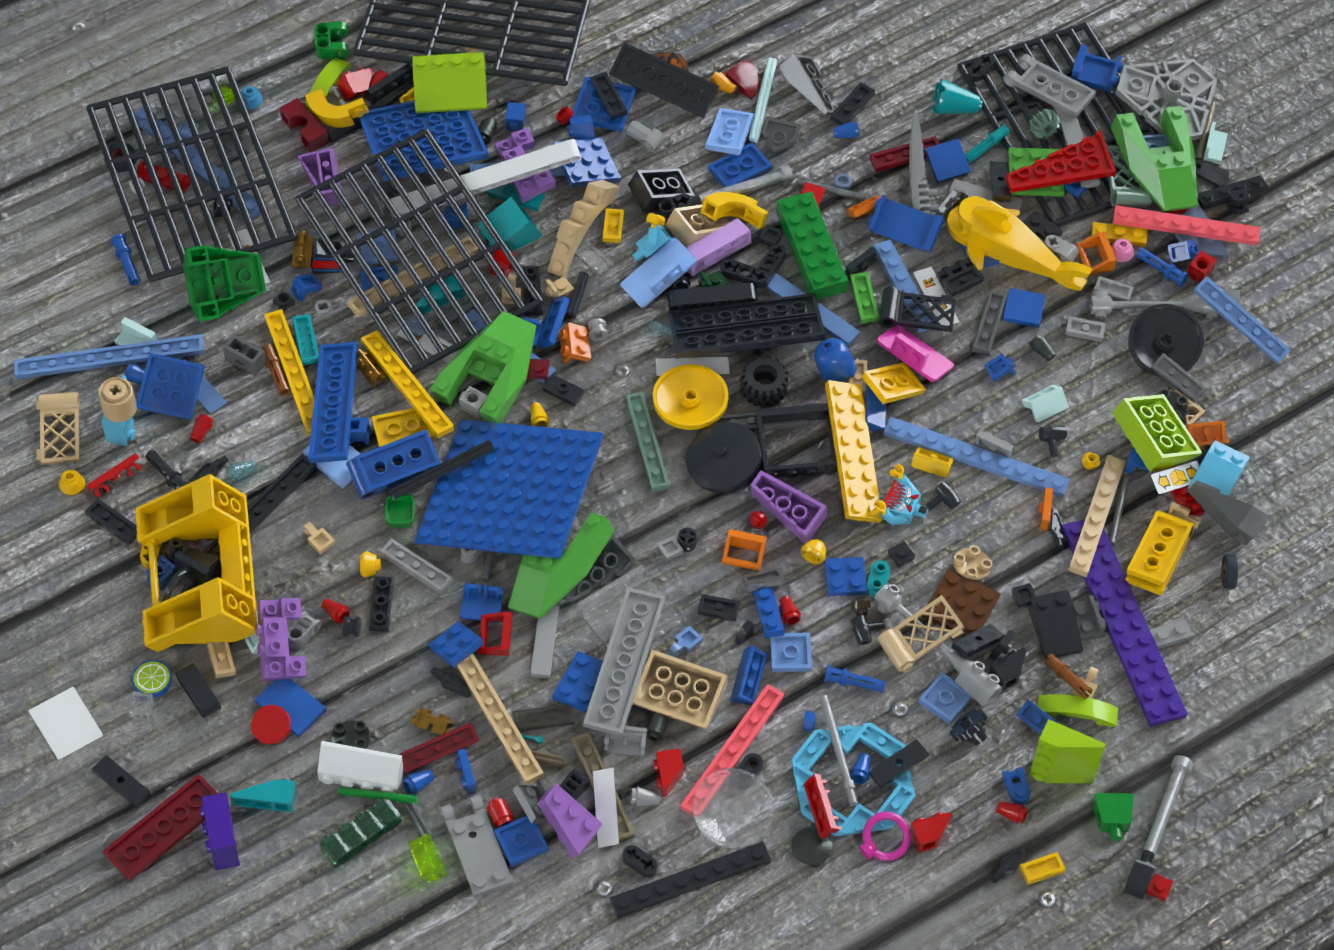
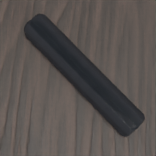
M581 271L578 275L566 312L567 318L575 319L589 279V273Z

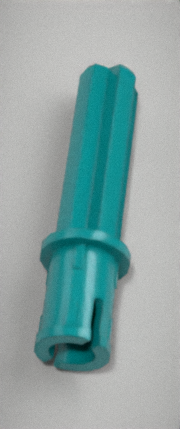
M1002 124L1001 127L993 133H989L987 138L967 152L965 157L968 164L972 163L992 146L998 145L1001 139L1010 134L1007 126Z

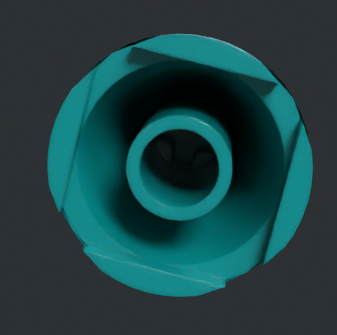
M939 79L941 83L937 82L932 101L935 102V107L931 106L933 114H973L981 110L982 100H980V96L945 79Z

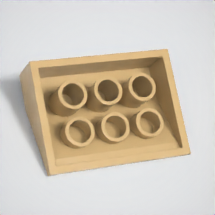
M652 650L641 675L633 704L707 729L726 689L727 675Z

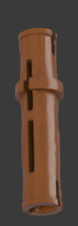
M266 344L262 347L265 351L266 367L270 369L278 394L280 396L288 395L290 389L280 366L281 361L276 356L273 345Z
M1054 654L1047 656L1051 661L1045 658L1044 663L1054 671L1058 678H1062L1082 698L1087 699L1090 697L1086 692L1088 691L1092 694L1093 689L1077 677L1067 664L1058 660Z

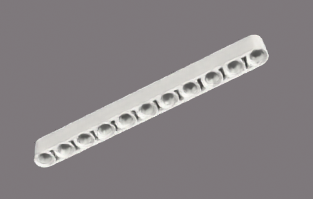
M571 139L461 175L460 177L472 195L572 163L579 160L581 155L576 140ZM453 178L443 181L448 191L458 187ZM435 184L425 187L432 199L442 195ZM418 190L407 193L417 208L426 204ZM461 193L453 198L457 201L465 198V196ZM401 196L390 199L401 216L411 212ZM445 201L444 203L438 205V207H439V206H442V205H445V204H448L447 201Z

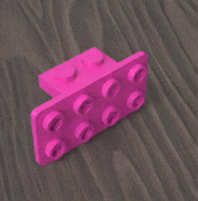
M896 325L877 338L876 342L931 382H936L954 367V363L901 326Z

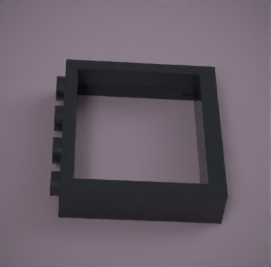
M828 403L756 410L755 422L758 441L762 450L761 464L763 472L776 479L781 477L796 478L803 475L811 477L825 473L832 475L838 472ZM797 420H826L832 461L769 467L763 424Z

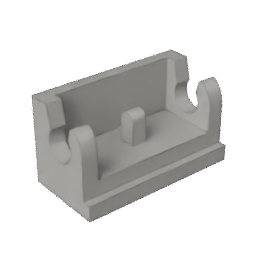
M625 726L622 737L606 733L604 752L644 757L647 728Z

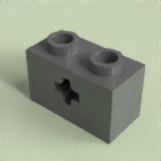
M235 334L223 346L225 360L254 376L266 365L265 351Z

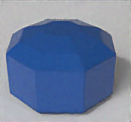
M806 711L804 714L803 730L812 732L816 725V715L813 711Z

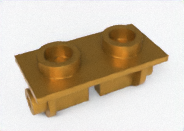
M301 230L294 241L291 267L310 268L313 237H309L305 230Z
M358 349L356 367L375 388L378 381L384 382L387 379V374L380 366H376L377 362L370 352H362L361 349Z
M422 707L420 711L413 710L418 712L417 716H413L411 719V723L415 727L428 730L431 723L433 724L431 732L443 735L451 731V728H449L450 724L455 725V723L450 721L451 717L439 713V716L436 717L431 715V710Z

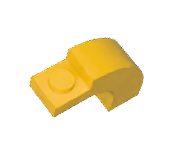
M322 89L305 95L313 114L316 115L320 122L331 127L342 128L355 125L354 118L369 113L363 98L345 105L335 106L328 103Z
M718 192L706 196L700 212L713 221L725 216L737 217L758 229L764 228L768 215L767 211L757 206L758 201L732 192Z

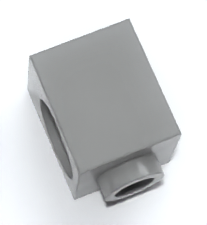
M469 386L459 396L460 410L480 419L481 414L479 411L488 395Z

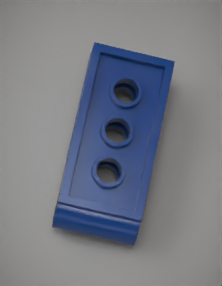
M427 429L357 455L346 463L360 499H366L385 492L441 464ZM414 454H417V455H419L420 457L417 458V459H415V458H412L411 456L414 455ZM400 461L402 464L395 465L394 462ZM377 468H383L384 471H383V472H377L376 469H377Z

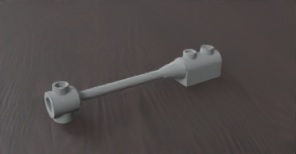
M1223 290L1240 305V290ZM1095 291L1090 298V313L1095 314L1096 319L1107 318V314H1110L1113 309H1147L1158 304L1177 305L1187 311L1206 314L1207 319H1215L1217 314H1219L1200 297L1183 301H1113L1108 296L1107 291Z
M894 584L884 585L875 595L877 610L885 614L896 610L905 619L912 616L901 605L902 597L898 594L900 589ZM916 628L920 633L926 636L927 629ZM930 631L928 640L936 641L939 639ZM944 643L937 646L958 671L959 675L955 682L982 707L995 702L1002 690V687L998 684L999 678L996 675H988L983 671L985 666L982 662L970 661L953 652Z

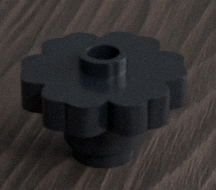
M981 708L977 711L973 709L955 722L950 735L956 742L968 740L975 746L979 745L987 738L986 730L983 726L986 724L985 720L988 716Z

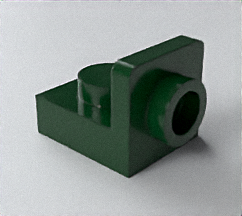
M720 270L706 275L704 271L700 272V280L698 281L700 287L728 285Z

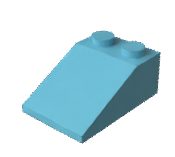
M103 416L101 423L106 441L128 447L130 441H133L136 435L134 418L131 417L127 421L116 423Z
M1215 440L1189 487L1197 480L1220 490L1221 494L1229 496L1244 473L1250 457Z

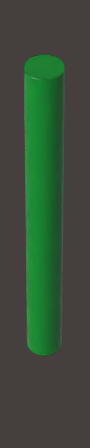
M339 787L338 789L339 795L412 804H417L419 799L415 795Z

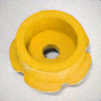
M1087 452L1082 457L1083 466L1088 470L1096 469L1101 463L1100 457L1096 453Z

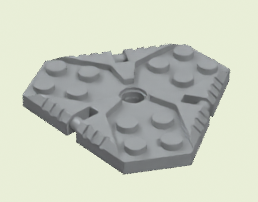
M1195 59L1164 61L1161 66H1157L1156 62L1124 65L1115 94L1125 103H1128L1134 111H1137V114L1145 117V121L1150 123L1160 134H1165L1159 121L1165 108L1182 105L1188 119L1191 139L1197 140L1203 134L1209 112L1208 108L1212 101L1217 79Z

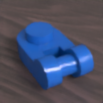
M1018 767L1015 768V771L1011 772L1009 770L1003 771L1002 778L1011 800L1016 804L1027 803L1031 791L1023 768ZM1017 778L1019 783L1013 784L1012 780Z

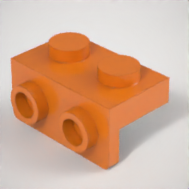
M568 323L559 332L562 362L567 363L571 358L588 362L591 359L588 327Z
M1225 420L1186 424V429L1200 449H1206L1205 445H1212L1215 440L1222 444L1230 443L1229 439L1226 438Z

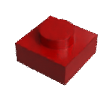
M1154 873L1146 894L1165 902L1174 881Z

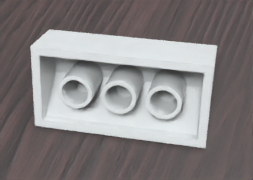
M325 741L321 742L317 771L319 781L325 784L335 783L343 787H356L390 793L400 791L404 776L401 755Z

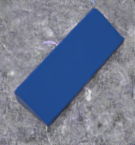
M866 383L865 422L873 432L886 428L887 403L882 404Z
M752 645L744 649L731 694V701L750 706L754 704L767 653Z

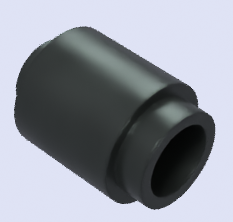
M489 117L484 118L478 126L484 144L491 143L497 130V122Z
M654 711L650 714L646 725L647 738L649 740L658 741L664 738L669 723L668 716Z

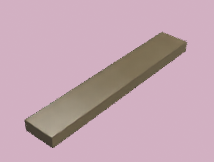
M589 731L572 737L571 743L594 793L593 771L603 770L606 767ZM615 790L620 843L634 838L635 833Z

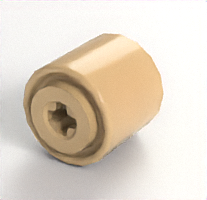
M113 377L105 380L100 385L98 397L102 412L108 420L116 423L124 422L134 416L137 410V403L133 387L129 381L124 378Z

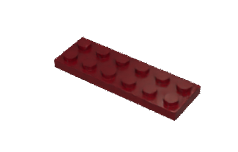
M197 774L102 851L103 855L130 882L205 821V818H201L199 806L203 805L202 797L218 793L200 774Z

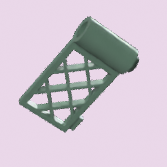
M1107 146L1108 151L1116 155L1114 159H1111L1114 166L1120 170L1115 176L1107 177L1111 190L1110 201L1112 207L1118 205L1131 208H1148L1152 204L1153 198L1130 171L1126 169L1127 165L1122 166L1116 161L1120 158L1125 162L1119 146ZM1122 172L1130 177L1128 181L1120 176ZM1117 179V180H1118L1119 182H1121L1124 186H1123V187L1115 186V182H1114V181ZM1134 180L1139 184V187L1133 186L1130 182Z

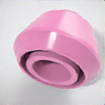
M1118 239L1111 245L1117 262H1128L1133 258L1134 249L1131 242L1127 239Z

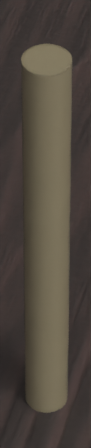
M1211 101L1208 108L1209 112L1195 156L1197 159L1203 158L1216 108V102Z

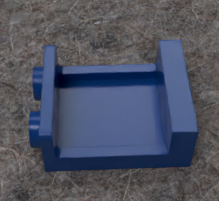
M1081 44L1071 78L1085 86L1111 92L1113 86H1117L1119 80L1117 73H1121L1124 63H1121L1122 56L1118 55L1117 61L1089 54L1087 53L1088 46Z

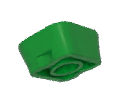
M405 494L395 500L390 495L386 498L385 519L390 528L396 529L401 527L407 529L412 526L415 500L412 495Z

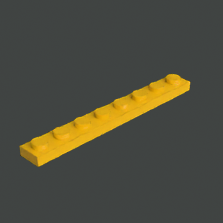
M280 309L266 313L264 317L307 437L311 436L314 395L283 310Z
M376 330L361 337L363 346L370 352L371 356L435 436L440 438L454 431V425L380 333Z

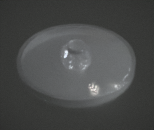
M726 768L713 772L700 783L692 801V816L700 834L711 844L723 849L740 850L756 844L765 836L773 821L774 803L769 789L756 775L743 769Z

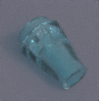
M254 460L231 463L230 466H227L226 470L231 481H239L256 471L257 467Z

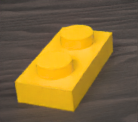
M606 208L603 242L621 243L624 210Z

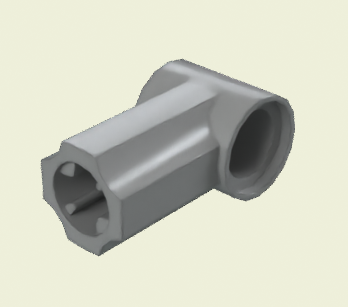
M632 121L627 129V134L641 142L642 147L649 152L654 151L664 140L663 134L658 129L653 128L650 130L637 121Z

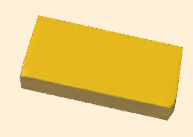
M918 447L913 455L911 466L946 478L954 459Z

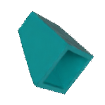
M512 197L487 215L510 251H514L543 236L527 212ZM482 221L478 222L477 225L481 229L479 231L480 235L490 242L488 246L495 244L496 242Z

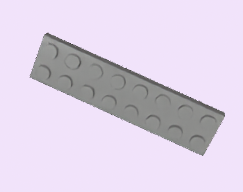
M627 587L584 718L583 727L622 737L666 596Z

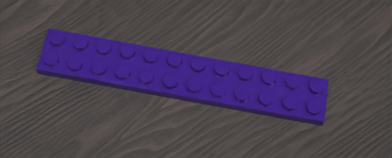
M1085 520L1063 524L1062 531H1064L1073 554ZM1103 528L1087 577L1083 576L1090 594L1099 603L1100 616L1105 619L1106 630L1149 727L1186 718L1188 713Z

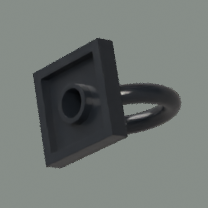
M178 551L174 555L175 575L167 584L161 602L170 599L179 581L184 584L180 594L211 581L210 569Z

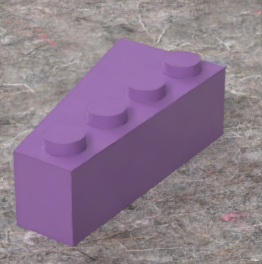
M760 471L751 483L752 496L804 544L813 538L827 517L826 505L763 471Z

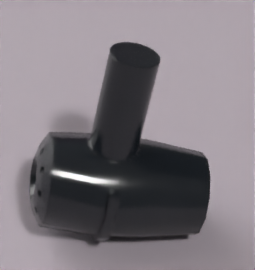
M1048 425L1039 428V439L1043 442H1048L1051 457L1058 456L1056 441L1067 438V428L1065 426Z
M945 481L937 485L935 488L937 496L925 506L930 511L943 501L952 510L961 503V499L954 491V488Z
M176 538L166 541L167 553H165V556L172 564H174V555L178 551L183 553V542Z
M863 615L856 616L851 620L852 631L858 645H866L872 642L871 630L885 629L884 621L868 623L866 616Z

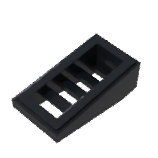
M574 768L559 786L577 800L589 787V779ZM570 785L576 790L573 791L568 786Z

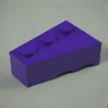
M227 793L202 797L203 805L199 806L201 818L206 820V823H202L204 836L208 835L209 840L205 841L207 853L212 854L215 870L240 866Z

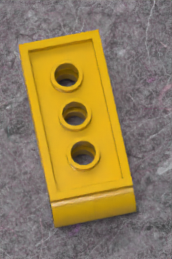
M1159 510L1156 511L1127 568L1128 575L1126 580L1128 583L1162 596L1187 546V542L1192 536L1195 523Z

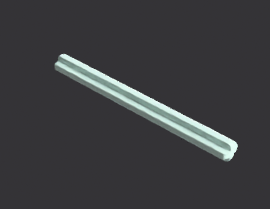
M769 57L767 59L750 131V142L757 143L759 141L777 64L776 58Z

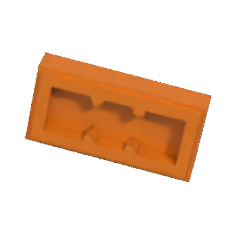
M873 196L846 209L847 216L856 218L862 214L868 215L872 213L876 200L880 199L881 196Z
M1045 488L1043 503H1039L1038 514H1042L1040 530L1047 531L1049 527L1053 496L1052 488Z

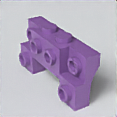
M528 128L511 133V138L495 143V151L500 159L499 163L524 155V151L535 148V141ZM550 170L511 182L522 203L530 201L542 192L555 188V179Z
M300 598L259 600L256 603L258 620L256 635L259 636L257 653L260 655L262 681L303 679L306 676L305 656H289L287 620H299L302 618Z

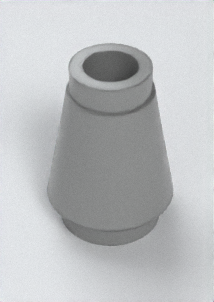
M640 787L631 788L629 804L634 805V807L659 805L660 793Z

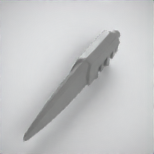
M916 109L913 113L909 151L912 208L931 214V212L938 211L939 204L930 205L929 198L931 196H938V189H929L928 181L926 180L923 142L918 110Z

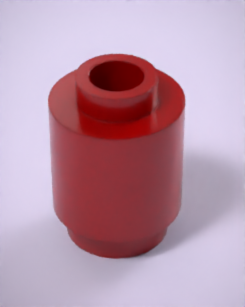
M494 798L488 803L489 805L486 809L495 826L500 828L513 822V815L505 799Z

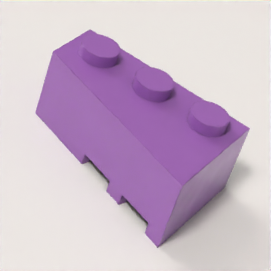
M333 148L298 155L301 166L313 186L339 174L338 160ZM340 181V182H338V183H336V184L338 185V187H339L340 190L342 191V186H341V181ZM330 187L320 191L329 206L341 204Z
M557 783L548 788L537 802L548 823L553 826L558 834V839L569 852L567 854L571 859L581 853L602 826V823Z

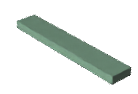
M644 392L625 395V401L650 491L653 493L670 489V484Z

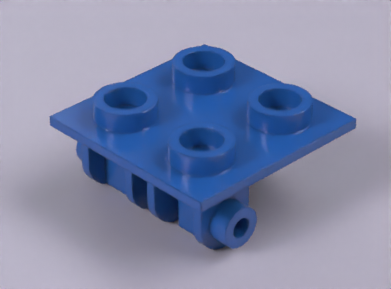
M469 582L464 584V595L459 618L480 621L481 615L499 613L501 611L504 588L500 586L471 584Z

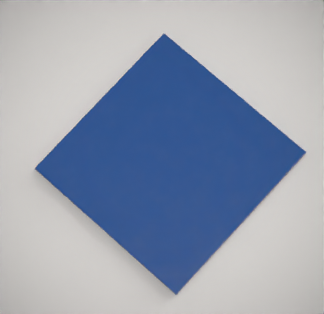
M461 419L445 461L487 440L492 442L494 450L438 478L414 542L418 544L561 559L604 434L602 432Z

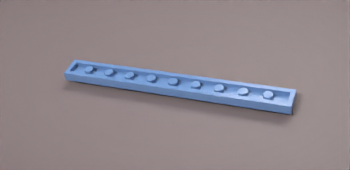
M142 107L134 113L137 123L142 130L155 140L146 113ZM156 120L164 143L175 142L170 127L162 120ZM192 145L185 146L195 174L212 187L198 150ZM178 148L169 151L183 163ZM210 161L221 191L231 188L227 175ZM247 191L241 192L250 217L253 220L261 214L257 202ZM235 195L224 197L225 199H232L233 206L240 211Z
M200 334L14 360L15 377L17 380L147 362L149 353L171 358L205 354L203 336Z
M891 416L884 430V436L951 457L956 461L1042 491H1045L1046 487L1052 488L1053 494L1062 498L1070 482V479Z

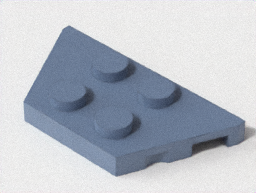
M1199 203L1197 207L1189 208L1183 214L1184 216L1208 219ZM1174 233L1179 242L1195 241L1199 252L1203 251L1210 256L1222 257V260L1228 259L1229 254L1221 240Z

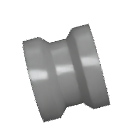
M596 318L589 321L588 329L590 330L589 337L591 340L601 341L607 338L608 332L605 329L606 321L604 319Z

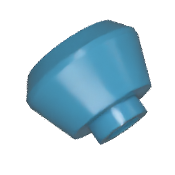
M248 86L242 89L241 95L247 109H255L261 105L263 97L255 87Z

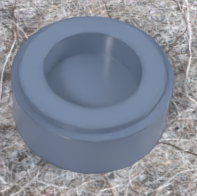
M842 173L834 178V187L845 190L851 188L852 178L849 175Z

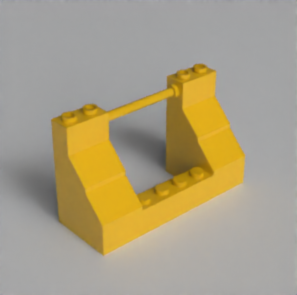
M208 474L136 507L137 539L139 543L148 547L152 607L142 611L145 646L159 652L175 644L237 642L256 634V625L258 623L246 495L213 475ZM174 538L180 540L219 539L222 568L221 578H215L160 603L156 547Z

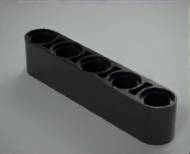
M753 283L676 289L667 293L669 311L759 300L757 287Z

